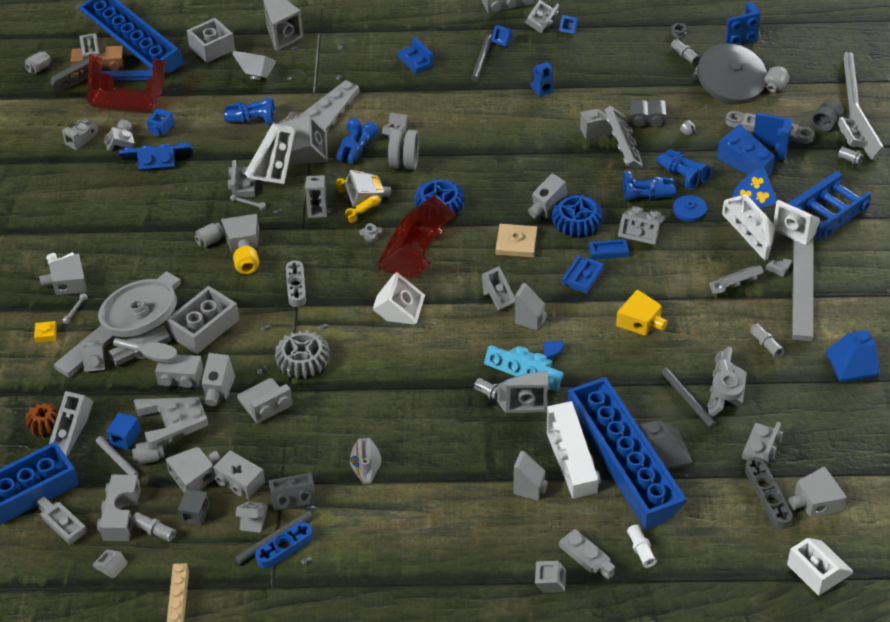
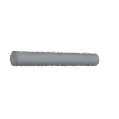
M102 436L96 439V443L128 475L139 476V473Z

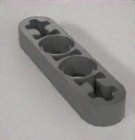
M759 457L749 458L746 461L745 473L771 523L778 529L789 528L793 514L766 463ZM766 481L770 486L761 487L758 482ZM775 498L779 502L777 504H771L767 501V499Z

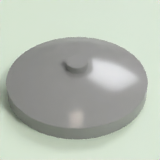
M159 279L139 280L127 284L112 293L101 305L98 319L103 330L112 336L131 337L140 335L156 328L168 319L176 307L177 296L173 287L166 281Z

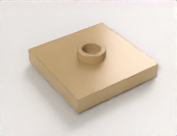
M499 224L495 255L534 258L537 226Z

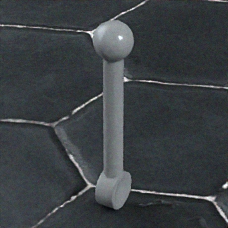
M235 194L230 196V200L233 202L239 201L259 207L260 210L266 209V204L263 202H252L239 198Z
M82 293L80 295L79 301L70 313L64 316L63 323L69 324L72 315L80 304L87 300L86 294Z

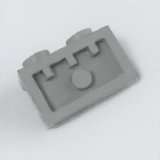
M232 160V167H229V178L231 179H228V190H232V195L235 194L237 197H255L256 179H250L244 174L248 167L237 168L236 160Z
M777 422L775 428L755 423L742 453V459L748 460L751 457H759L764 460L766 465L769 459H774L777 451L775 445L776 443L780 444L783 436V431H780L781 423Z

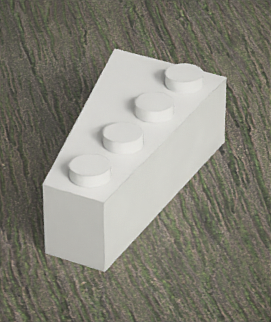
M572 401L547 406V436L572 498L575 499L598 493V484L601 483L600 474L598 471H595L594 461L589 453Z

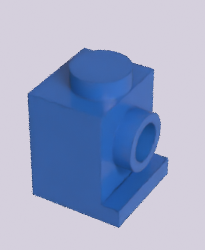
M157 108L147 120L149 132L154 136H165L169 129L175 126L173 113Z

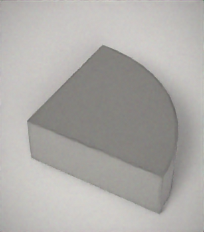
M783 259V261L773 260L767 264L766 270L784 277L792 267L793 261Z

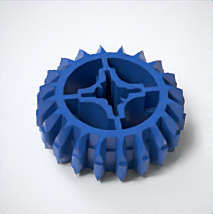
M440 178L439 180L433 179L432 182L426 181L425 184H420V188L416 190L414 202L419 215H424V218L430 217L431 221L433 219L439 221L440 219L447 220L448 217L453 218L454 215H459V212L463 209L465 197L460 185L455 184L454 181L449 182L448 179L444 181Z
M575 194V196L568 195L567 198L562 197V200L557 201V204L552 209L554 227L558 228V232L563 231L564 235L570 234L571 237L573 235L578 237L584 235L587 237L588 233L593 234L594 231L598 230L602 223L603 212L600 204L595 199L592 200L590 196L584 197V195L577 196Z

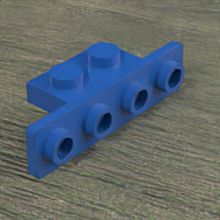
M186 142L172 146L170 144H161L160 147L146 145L137 149L126 147L124 150H119L121 159L138 158L139 171L175 168V154L193 153L192 145Z

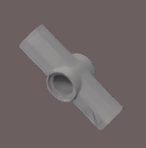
M163 325L144 335L131 336L127 341L140 344L149 342L165 344L171 341ZM116 347L108 351L114 366L123 364L135 357L138 359L146 358L141 352L122 347Z

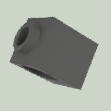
M185 490L178 508L181 523L202 526L210 506L207 492Z

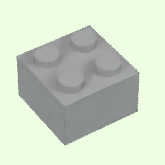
M216 18L187 30L189 47L206 63L235 50L233 33Z

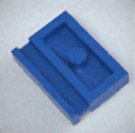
M578 255L563 276L561 285L567 284L569 288L587 294L604 270V264L589 258L583 259L581 255Z

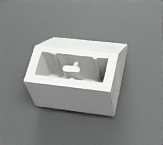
M807 538L790 549L787 565L818 596L853 574V570L822 540Z

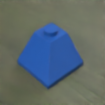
M869 330L850 332L826 350L828 359L839 382L876 377L880 374L876 344Z

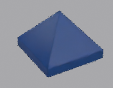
M562 15L559 31L575 35L579 18Z

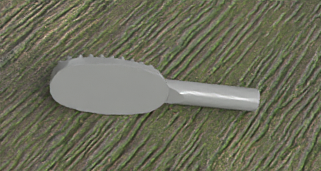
M115 338L113 341L114 346L141 352L146 358L156 362L159 361V363L165 362L167 364L169 362L170 364L174 360L176 361L177 350L164 343L149 342L140 344Z

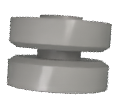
M392 129L388 145L389 168L400 169L402 163H404L406 170H416L419 154L418 130L408 129L404 139V133L401 129Z

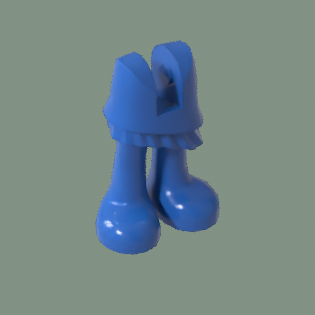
M270 97L250 104L240 103L239 101L236 104L227 105L224 121L227 123H245V121L251 123L250 118L263 117L266 124L271 126L274 123L273 115H275L274 99Z
M350 118L346 124L347 130L350 133L349 137L344 136L341 141L336 159L344 162L348 155V163L354 164L358 158L362 157L363 147L368 141L378 135L379 129L373 122H366L364 127H362L358 119Z
M669 149L666 153H662L657 157V162L671 174L674 173V176H678L680 173L685 176V187L691 191L697 187L699 181L703 183L708 181L712 174V168L709 165L688 160L683 152Z
M624 171L623 173L625 201L648 196L649 200L653 198L656 200L674 197L677 194L673 178L654 176V179L638 181L633 179L630 171Z

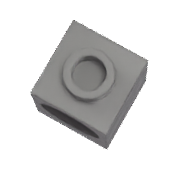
M537 561L535 584L543 593L565 592L566 569L559 561Z

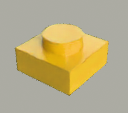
M56 322L35 323V342L56 341Z

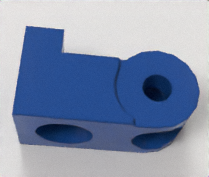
M545 62L534 66V81L531 82V88L539 97L552 93L553 70L551 65Z

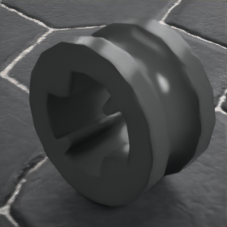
M675 23L672 25L671 35L673 37L682 38L686 36L687 27L685 24Z

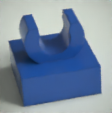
M495 25L491 41L508 46L512 37V29Z

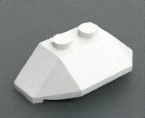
M746 194L724 200L722 215L764 260H768L774 238V224Z

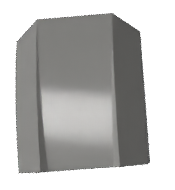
M548 372L527 373L498 384L497 402L505 413L547 412Z

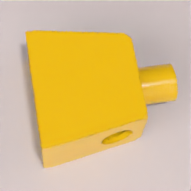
M636 290L618 310L616 326L638 334L647 335L653 327L663 331L668 321L661 318L662 306L641 291Z

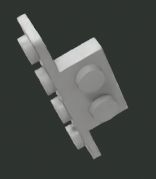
M853 102L844 114L845 118L840 117L837 124L850 146L863 148L870 160H875L884 147L859 105Z
M728 346L716 355L713 377L721 372L719 361L725 359L727 360L729 371L741 376L745 384L747 372L730 362L732 348ZM711 386V397L707 407L709 408L708 414L713 417L723 409L724 400L714 394ZM744 390L740 398L728 402L737 407L743 403Z

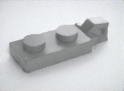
M751 266L712 281L709 285L712 294L725 292L726 287L741 285L740 281L745 279L746 282L755 280L758 274L764 272L762 266Z
M44 496L37 501L42 519L69 545L87 533L85 525L60 502L52 504Z
M576 529L559 541L560 548L590 573L599 572L608 580L615 574V566L610 562V558Z

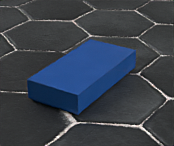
M627 239L593 241L588 244L592 260L629 257Z

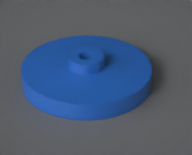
M686 195L675 200L673 212L681 220L694 222L705 217L707 204L697 196Z

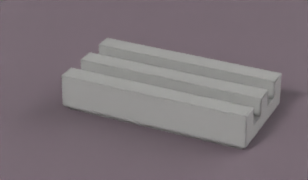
M96 33L79 36L83 60L88 57L94 59V56H97V59H99L100 52ZM90 38H93V39H94V45H95V51H94V52H92V46H91V40H90ZM84 39H87L88 53L85 52Z

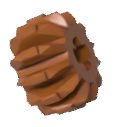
M46 402L42 405L36 403L35 408L29 407V412L25 414L26 426L34 436L38 434L41 437L45 434L51 435L59 413L58 407L53 403L48 405Z

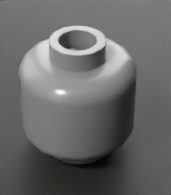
M781 66L770 68L764 78L767 90L773 93L783 91L790 79L787 70Z

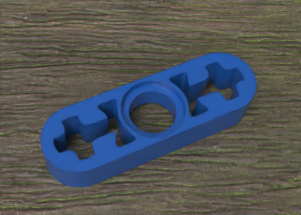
M306 522L297 523L259 547L255 552L257 565L264 569L271 568L310 543L313 539L311 525ZM282 542L290 543L288 548L282 549L278 547Z

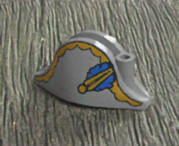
M370 438L357 439L350 454V465L363 484H371L381 465L380 452Z

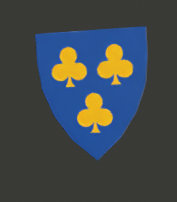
M765 168L747 175L735 188L731 197L746 194L759 208L771 206L777 202Z

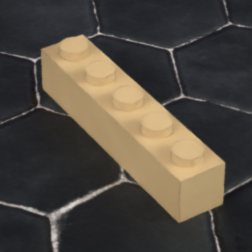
M187 563L173 564L167 622H184L189 576Z

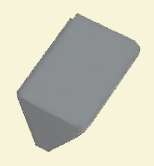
M106 550L93 563V567L107 576L115 578L127 566L128 562L120 551Z

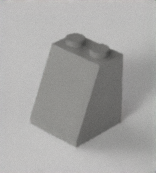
M263 0L267 29L276 51L303 38L301 10L287 0Z
M310 114L279 124L290 126L295 130L288 165L328 162L327 131Z

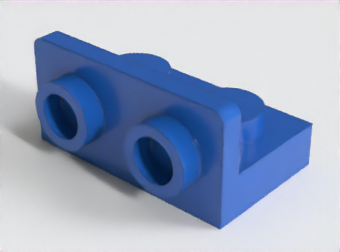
M416 37L412 38V46L398 51V57L415 74L433 67L434 55L432 51L428 50L423 42L419 41Z

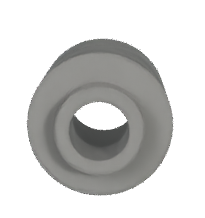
M45 51L38 52L25 60V68L28 72L36 74L49 66L51 58Z
M211 223L197 230L195 235L197 244L205 248L221 240V237L224 236L223 228L219 223Z
M162 441L157 443V447L149 450L147 442L138 443L136 448L132 449L134 462L138 461L139 465L158 462L160 459L165 458Z

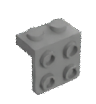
M272 378L239 393L237 396L238 401L257 424L293 406L289 386L285 384L279 387Z

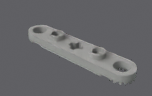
M731 111L726 114V124L734 128L741 124L747 131L754 132L756 115ZM792 123L790 141L803 144L813 141L814 130Z

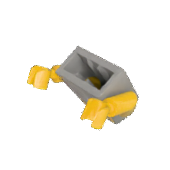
M350 170L346 180L340 178L336 181L337 192L344 193L347 190L352 206L356 207V209L349 208L345 212L349 223L357 221L358 213L362 214L372 207H378L383 197L389 198L391 195V187L382 186L377 175Z

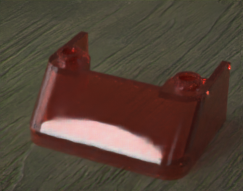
M89 54L87 101L92 107L135 111H152L156 107L164 87L165 60L153 59L152 77L146 82V90L114 88L113 77L108 73H101L102 55Z
M435 195L431 196L399 222L376 266L384 272L392 274L398 272L401 276L409 278L418 277L431 264L423 256L430 240L433 238L437 239L442 234L443 225L454 218L456 213Z

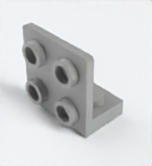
M640 207L629 208L622 214L618 237L655 245L660 224L665 221L666 216L661 215V212L658 211L645 212Z

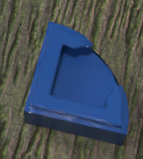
M545 341L543 343L544 355L547 359L553 360L555 356L563 352L564 341Z

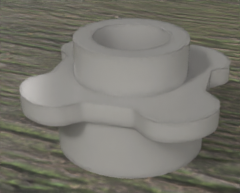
M368 223L359 232L366 241L372 242L378 239L379 234L382 233V228H377L374 224Z

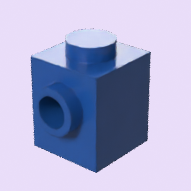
M122 413L117 414L107 429L110 445L127 450L130 449L141 432L138 418Z

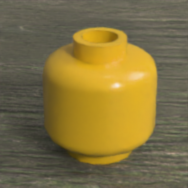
M242 246L235 250L233 261L235 269L239 273L251 274L258 269L259 259L257 251L253 247Z

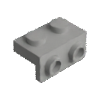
M539 0L525 23L539 33H542L544 28L548 30L553 22L551 19L554 20L559 13L557 11L559 4L557 3L554 8H551Z

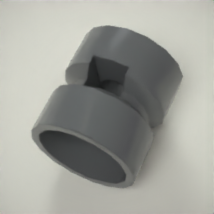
M832 98L824 100L812 116V123L815 128L823 132L831 130L842 116L843 106Z

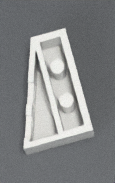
M273 123L244 174L250 179L284 184L295 130L290 126Z

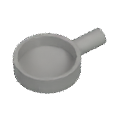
M721 359L719 361L721 372L717 373L713 378L712 391L723 400H736L743 394L744 380L738 374L729 371L727 360Z

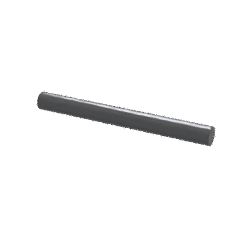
M486 35L471 76L472 81L478 80L491 43V35Z
M664 368L661 374L710 429L714 428L716 422L672 372L668 368Z
M307 511L235 556V560L240 565L254 556L259 547L295 524L311 520L313 518L312 513Z

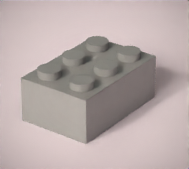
M207 286L166 320L168 333L171 338L198 354L239 321L237 303Z

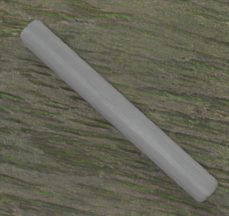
M845 52L843 59L850 107L853 102L859 105L854 56L852 52Z

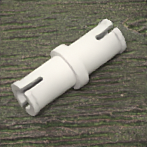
M639 525L630 526L627 529V533L633 542L635 553L639 555L645 568L654 566L657 560L650 549L651 544L649 540L644 537Z

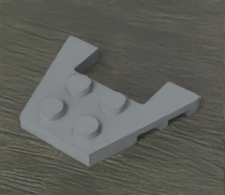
M199 397L134 400L138 416L160 412L165 426L163 429L145 432L149 450L156 448L157 443L161 441H172L173 436L181 433L187 435L208 426V419Z

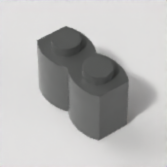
M634 100L630 102L631 126L644 127L649 125L660 127L666 125L665 101L650 100L647 102L644 100Z

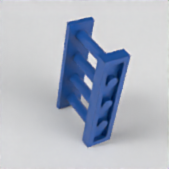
M838 171L787 203L803 211L814 209L827 218L823 223L819 221L816 234L818 242L824 237H828L833 231L862 211H866L871 204L870 198L872 193L868 191L861 197L857 196L842 186L843 174ZM839 192L853 202L847 206L830 194ZM826 200L841 211L834 214L820 205L819 202Z

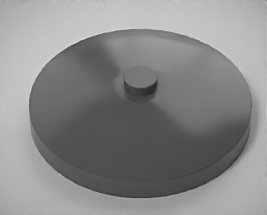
M725 43L710 47L703 53L698 63L697 75L702 87L711 96L723 102L732 104L750 102L761 94L766 84L764 78L767 72L763 62L751 50L740 45Z

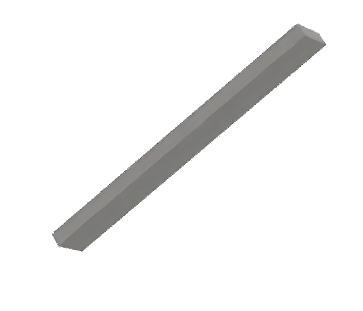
M814 237L807 245L793 239L792 340H813Z
M167 271L158 278L169 283L174 290L181 285V280ZM99 326L54 364V367L57 371L70 378L83 367L81 348L83 345H86L87 341L99 340V343H104V348H106L117 337L106 333L102 326Z

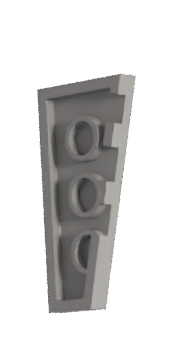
M345 80L300 114V117L310 114L328 133L329 127L336 123V118L339 114L342 115L346 105H349L359 93V86Z
M612 106L604 109L607 114L606 120L612 126L613 136L618 140L619 144L617 146L624 155L623 160L628 167L638 171L643 165L639 151L634 147L637 144L631 136L633 134L632 128L628 127L630 120Z

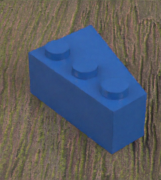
M741 124L735 127L718 143L717 159L748 175L762 168L766 169L768 176L773 172L775 156Z

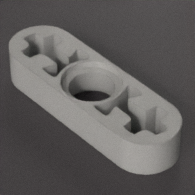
M294 260L286 265L288 300L291 306L300 307L306 303L304 269L300 261ZM294 269H297V274H293ZM296 281L301 283L297 286L291 285V283ZM295 293H299V298H295Z

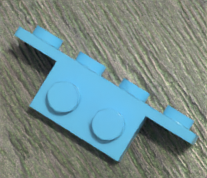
M493 345L488 346L484 361L485 365L514 376L547 371L548 389L555 392L559 390L563 372L551 368L552 360L547 359L545 355L528 352L527 348L521 346L515 347L510 351Z

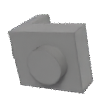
M391 112L389 123L383 126L382 134H386L390 138L392 129H401L405 133L407 115Z
M112 127L104 140L107 151L111 152L114 145L133 147L134 139L132 132Z
M99 340L87 341L86 345H83L81 348L84 372L106 369L103 350L105 346L104 343H99Z

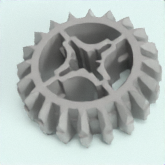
M299 330L297 334L291 332L290 336L285 335L284 340H279L275 350V360L279 369H281L283 374L287 373L289 377L295 375L297 379L300 376L306 379L308 375L314 377L315 372L321 374V370L326 369L330 359V349L326 340L323 339L322 335L317 336L316 332L310 334L308 330L305 333Z

